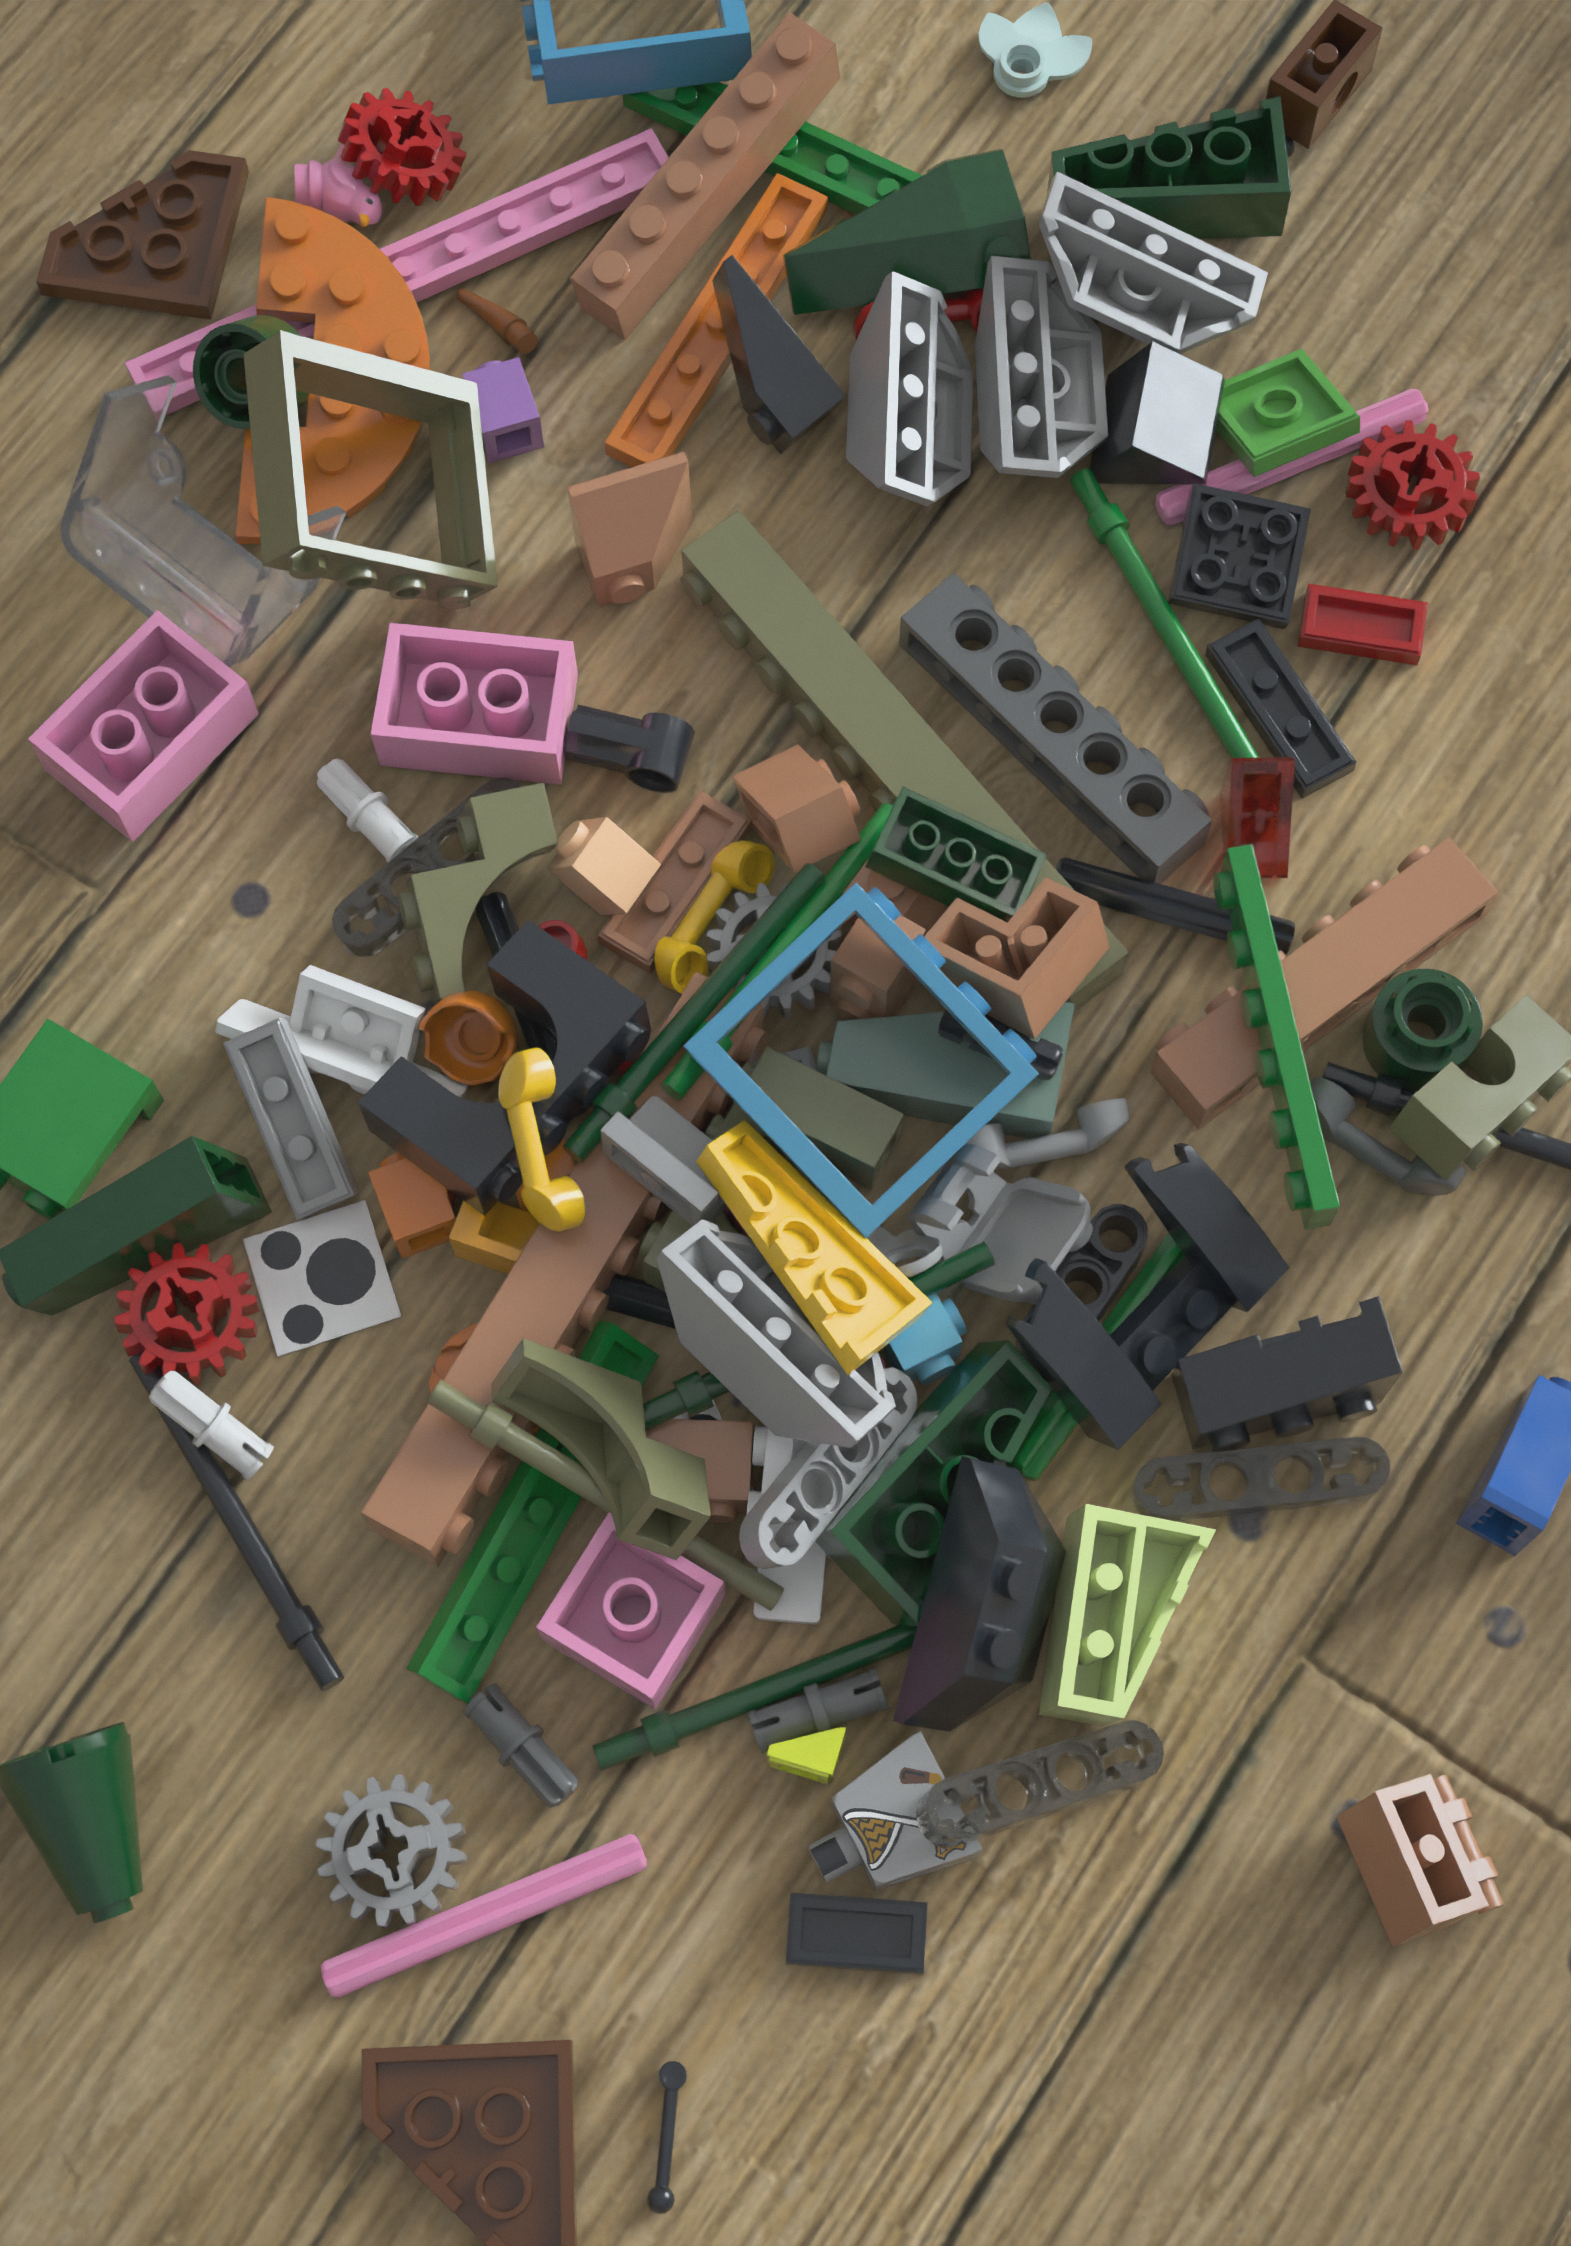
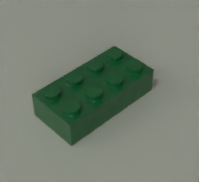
M903 786L865 867L946 906H950L956 898H959L1008 923L1028 899L1047 854Z

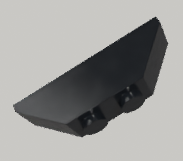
M964 1456L961 1457L893 1721L897 1723L951 1732L1033 1681L1066 1550L1017 1469Z

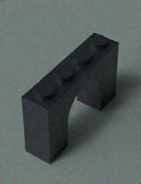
M527 920L487 963V968L495 995L547 1031L557 1043V1051L552 1063L556 1077L554 1093L548 1099L532 1103L543 1154L548 1155L564 1138L568 1123L583 1107L585 1109L592 1107V1101L609 1083V1078L624 1061L632 1062L643 1052L650 1039L651 1026L646 1001L533 922ZM402 1056L358 1102L370 1132L485 1216L498 1201L503 1203L509 1200L521 1186L523 1179L506 1108H503L500 1102L479 1103L463 1099L450 1092Z

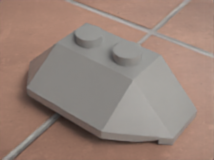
M1059 172L1055 174L1038 223L1068 307L1147 344L1153 341L1178 354L1187 352L1244 327L1254 320L1268 272Z
M991 256L987 265L975 341L980 450L999 473L1058 478L1104 443L1108 437L1101 331L1091 317L1068 307L1060 282L1057 280V273L1048 261Z
M892 271L885 277L850 353L846 459L878 489L928 507L971 476L973 370L956 329L943 311L947 308L942 292Z
M702 1219L659 1253L656 1259L680 1343L775 1436L852 1448L896 1407L892 1393L887 1391L885 1372L879 1353L877 1352L850 1375H847L750 1237L719 1231L718 1225Z

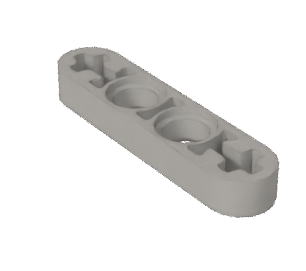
M895 1368L884 1369L887 1391L892 1393L896 1407L858 1442V1452L852 1462L842 1456L839 1447L836 1445L806 1441L745 1516L740 1526L739 1540L741 1550L746 1559L754 1566L769 1569L792 1565L799 1561L910 1422L916 1411L917 1395L911 1379L903 1371ZM807 1472L815 1475L821 1484V1500L816 1508L808 1505L802 1496L801 1482ZM790 1517H791L793 1520H795V1521H793V1522L784 1523V1522L787 1521ZM784 1523L774 1538L780 1548L772 1549L769 1543L774 1534L768 1525Z

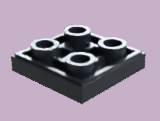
M1193 483L1189 491L1168 598L1169 604L1250 622L1259 618L1264 625L1285 629L1290 621L1311 509Z

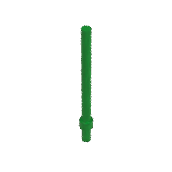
M1089 468L1078 471L1070 478V483L1089 514L1087 524L1099 544H1106L1241 776L1246 778L1257 773L1264 766L1263 762L1127 533L1130 524L1117 503L1109 502Z
M881 804L859 832L861 840L848 846L825 875V881L789 921L718 1013L843 895L845 889L869 859L893 807L891 804ZM746 1017L718 1043L726 1053L733 1045L730 1038ZM703 1021L694 1031L691 1037L687 1040V1042L696 1033H698L708 1022ZM686 1052L663 1081L661 1087L669 1096L681 1101L705 1070Z

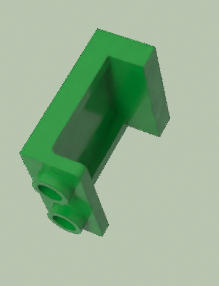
M47 1018L0 1084V1190H2L6 1182L25 1193L21 1201L48 1220L79 1203L87 1188L138 1115L151 1121L164 1102L153 1080Z

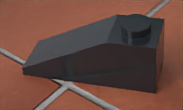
M731 255L723 261L712 282L742 406L749 415L747 417L748 424L757 438L766 445L772 444L782 454L831 415L846 395L736 258Z

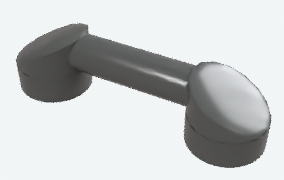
M1315 1077L1311 1080L1310 1084L1325 1141L1334 1143L1393 1180L1400 1188L1410 1193L1438 1196L1450 1194L1457 1189L1466 1175L1463 1166L1445 1181L1418 1155L1415 1156L1412 1162L1346 1121L1356 1106L1354 1099L1339 1085L1324 1078Z

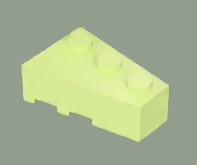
M1085 1504L1066 1518L1063 1539L1066 1554L1056 1589L1039 1715L1102 1727L1125 1718L1161 1644L1159 1640L1175 1607L1181 1603L1189 1586L1187 1583L1203 1550L1208 1547L1216 1529Z

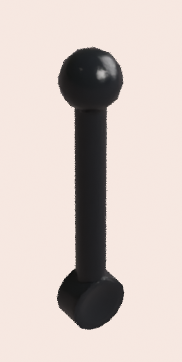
M676 2061L665 2063L659 2072V2079L662 2086L665 2087L655 2187L647 2195V2204L650 2210L657 2214H665L670 2211L675 2201L674 2194L669 2188L678 2091L684 2086L687 2079L684 2066Z

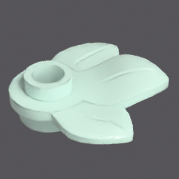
M1046 2L1026 12L1014 24L1000 15L987 13L978 34L982 52L994 63L993 76L997 86L1006 94L1020 98L1031 97L1040 93L1049 81L1068 79L1076 75L1087 63L1092 49L1091 37L1082 35L1062 37L1056 14L1052 6ZM1017 71H1024L1027 74L1017 73Z

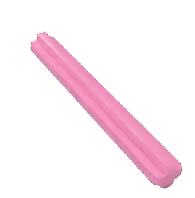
M1418 389L1406 390L1356 411L1360 416V433L1256 477H1253L1241 460L1238 459L1209 471L1205 486L1247 495L1359 449L1366 437L1377 441L1382 426L1388 425L1397 433L1403 430L1407 420H1412L1414 425L1422 423L1426 419V413L1428 412L1427 403ZM1177 484L1158 492L1155 507L1165 525L1172 526L1184 521L1189 491L1193 484Z
M628 1834L328 1959L321 1964V1974L326 1989L331 1996L342 1997L641 1872L647 1867V1859L640 1841L635 1835Z

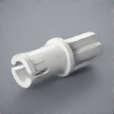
M338 758L333 759L318 771V787L348 817L347 827L353 832L361 831L391 866L400 865L414 854L421 840L387 806L388 798L383 792L374 793L344 760Z
M170 1370L156 1383L149 1395L152 1404L194 1436L192 1443L196 1447L205 1444L238 1470L246 1480L250 1479L263 1465L260 1460L262 1458L267 1459L274 1446L263 1441L228 1413L231 1408L230 1405L224 1402L219 1406L176 1371Z

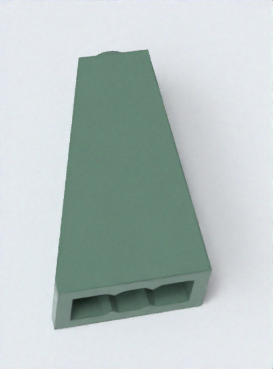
M1065 1002L1035 1040L1031 1038L1035 1042L1043 1038L1062 1047L1063 1056L1056 1074L1050 1080L1035 1077L987 1124L1000 1123L1002 1124L1004 1134L1028 1139L1051 1134L1074 1003ZM944 1012L837 1021L833 1042L821 1041L816 1064V1071L903 1113L904 1116L953 1125L960 1122L1008 1076L1005 1070L993 1058L969 1049L970 1042L964 1040L960 1045L941 1037L938 1033V1028Z

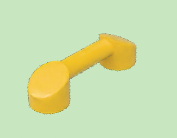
M741 840L724 847L715 856L711 864V878L672 936H663L657 943L654 958L655 969L664 987L682 994L695 972L704 976L707 975V955L696 943L733 888L748 893H757L758 884L765 883L766 886L769 884L774 873L775 860L772 851L767 846Z
M531 1048L514 1053L506 1062L499 1080V1101L502 1107L506 1108L524 1184L521 1192L523 1202L531 1215L539 1223L552 1231L561 1232L582 1224L585 1217V1202L579 1186L570 1177L562 1176L549 1180L532 1103L548 1099L553 1095L556 1077L554 1067L548 1055L540 1048Z

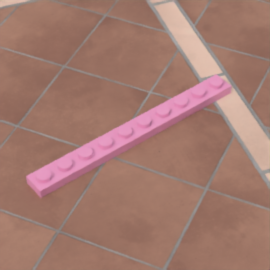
M650 128L394 242L380 250L402 275L417 303L627 209L669 157L654 131ZM256 304L125 362L128 373L153 421L200 400L193 379V360L199 343L206 334L219 326L257 315ZM283 320L290 324L301 336L310 339L314 338L315 323Z

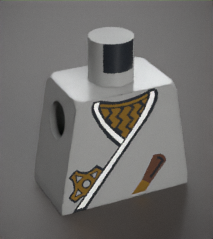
M921 1731L909 1737L831 1798V1806L842 1827L807 1845L826 1883L862 1865L875 1891L970 1861L978 1857L982 1851L979 1841Z

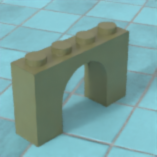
M770 1047L765 1048L756 1065L747 1062L743 1066L744 1072L843 1176L872 1190L901 1138L903 1113ZM735 1102L726 1118L717 1114L705 1133L706 1136L714 1141L745 1120L780 1155L784 1154ZM673 1210L665 1224L658 1221L654 1222L639 1250V1256L644 1258V1281L665 1293L656 1258L665 1247L693 1227ZM724 1210L711 1222L718 1225L719 1231L736 1233L727 1220Z

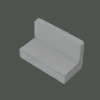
M650 1097L630 1120L618 1111L601 1129L603 1154L690 1225L694 1226L702 1219L712 1222L727 1206L719 1192L714 1188L696 1162L705 1147L713 1140L659 1097Z

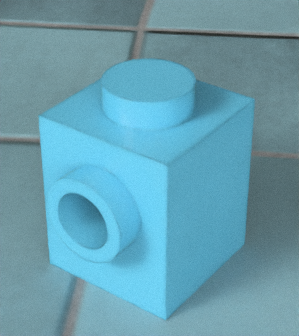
M937 1293L927 1297L932 1304L924 1314L882 1348L893 1368L903 1371L912 1382L919 1379L921 1385L933 1383L955 1369L956 1365L953 1361L960 1358L963 1343L960 1336L967 1333L964 1321L953 1301L948 1298L941 1302Z

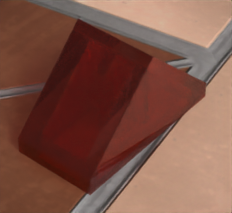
M1293 757L1230 758L1220 791L1223 860L1227 848L1252 844L1260 878H1288L1295 767Z

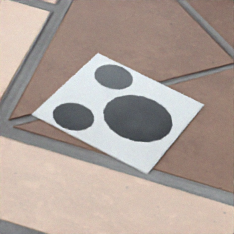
M366 1200L243 1239L277 1357L401 1317Z

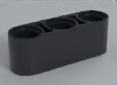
M1112 1204L1102 1208L1090 1221L1093 1226V1232L1088 1242L1080 1249L1069 1252L1056 1271L1066 1285L1073 1281H1084L1095 1289L1098 1298L1094 1302L1084 1305L1099 1322L1137 1267L1148 1239V1226L1143 1216L1135 1208L1125 1204ZM1108 1230H1118L1130 1238L1133 1246L1124 1252H1113L1102 1244L1099 1236ZM1037 1304L1032 1306L1023 1322L1030 1323ZM1016 1339L1015 1348L1044 1378L1042 1373L1039 1371L1034 1362L1031 1360V1358L1028 1356L1026 1351L1023 1349V1347Z

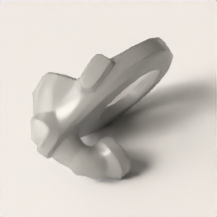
M879 1226L867 1237L892 1264L907 1258L923 1257L915 1262L897 1267L907 1278L927 1271L937 1264L943 1255L942 1246L938 1238L922 1236L915 1228L908 1229L894 1236L887 1229Z

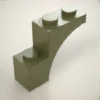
M544 782L471 797L463 808L465 816L457 817V827L464 853H474L476 861L412 874L405 883L407 892L398 894L399 908L406 931L416 929L421 954L413 955L416 980L421 992L431 991L434 1005L449 994L465 991L462 979L463 942L472 912L486 889L506 871L533 857L550 853L554 846L558 844Z
M523 1338L491 1383L492 1402L507 1407L539 1425L562 1443L580 1461L598 1485L608 1504L618 1540L677 1560L711 1517L705 1459L646 1438L641 1382Z

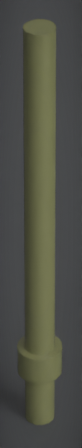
M441 1379L439 1380L426 1403L471 1429L469 1437L491 1450L496 1445L604 1511L611 1513L598 1485L583 1465L510 1422L513 1415L492 1402H489L485 1407ZM698 1535L693 1538L681 1554L684 1558L721 1579L725 1584L769 1611L776 1606L783 1594L784 1587Z

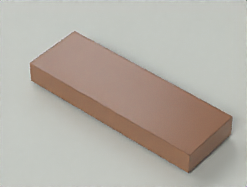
M699 790L653 855V858L661 864L628 913L610 916L597 935L599 944L651 974L655 968L654 958L658 941L663 936H672L711 878V864L715 856L729 844L744 840L752 829L751 820Z

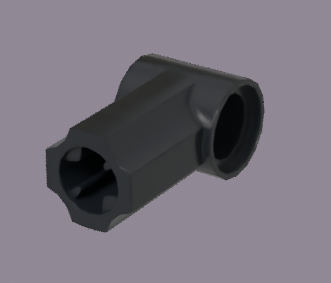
M578 704L576 710L572 712L567 727L564 755L567 760L625 773L630 781L644 789L660 793H672L678 789L695 731L686 721L665 713H647L643 715L642 719Z

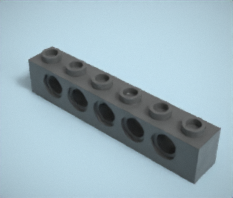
M953 573L901 616L899 645L1136 876L1161 884L1205 845L1212 819L1209 817V812L1203 801L1188 789L1182 791L1165 775L1162 763L1151 751L1143 747L1138 749L1122 734L1119 722L1107 709L1101 706L1095 708L1079 693L1076 681L1070 673L1061 666L1055 665L1052 667L1037 652L1034 641L1024 629L1018 625L1009 626L995 612L991 599L981 588L976 585L968 586ZM966 640H976L983 643L986 647L978 651H970L964 649L959 644ZM1017 680L1024 683L1028 688L1020 692H1013L1005 689L1001 684L1005 681ZM1049 721H1061L1067 724L1071 730L1064 733H1054L1046 729L1043 724ZM1091 762H1103L1108 764L1114 771L1110 774L1099 775L1091 772L1086 765ZM1135 803H1145L1152 806L1157 814L1150 817L1138 816L1130 810L1129 806Z

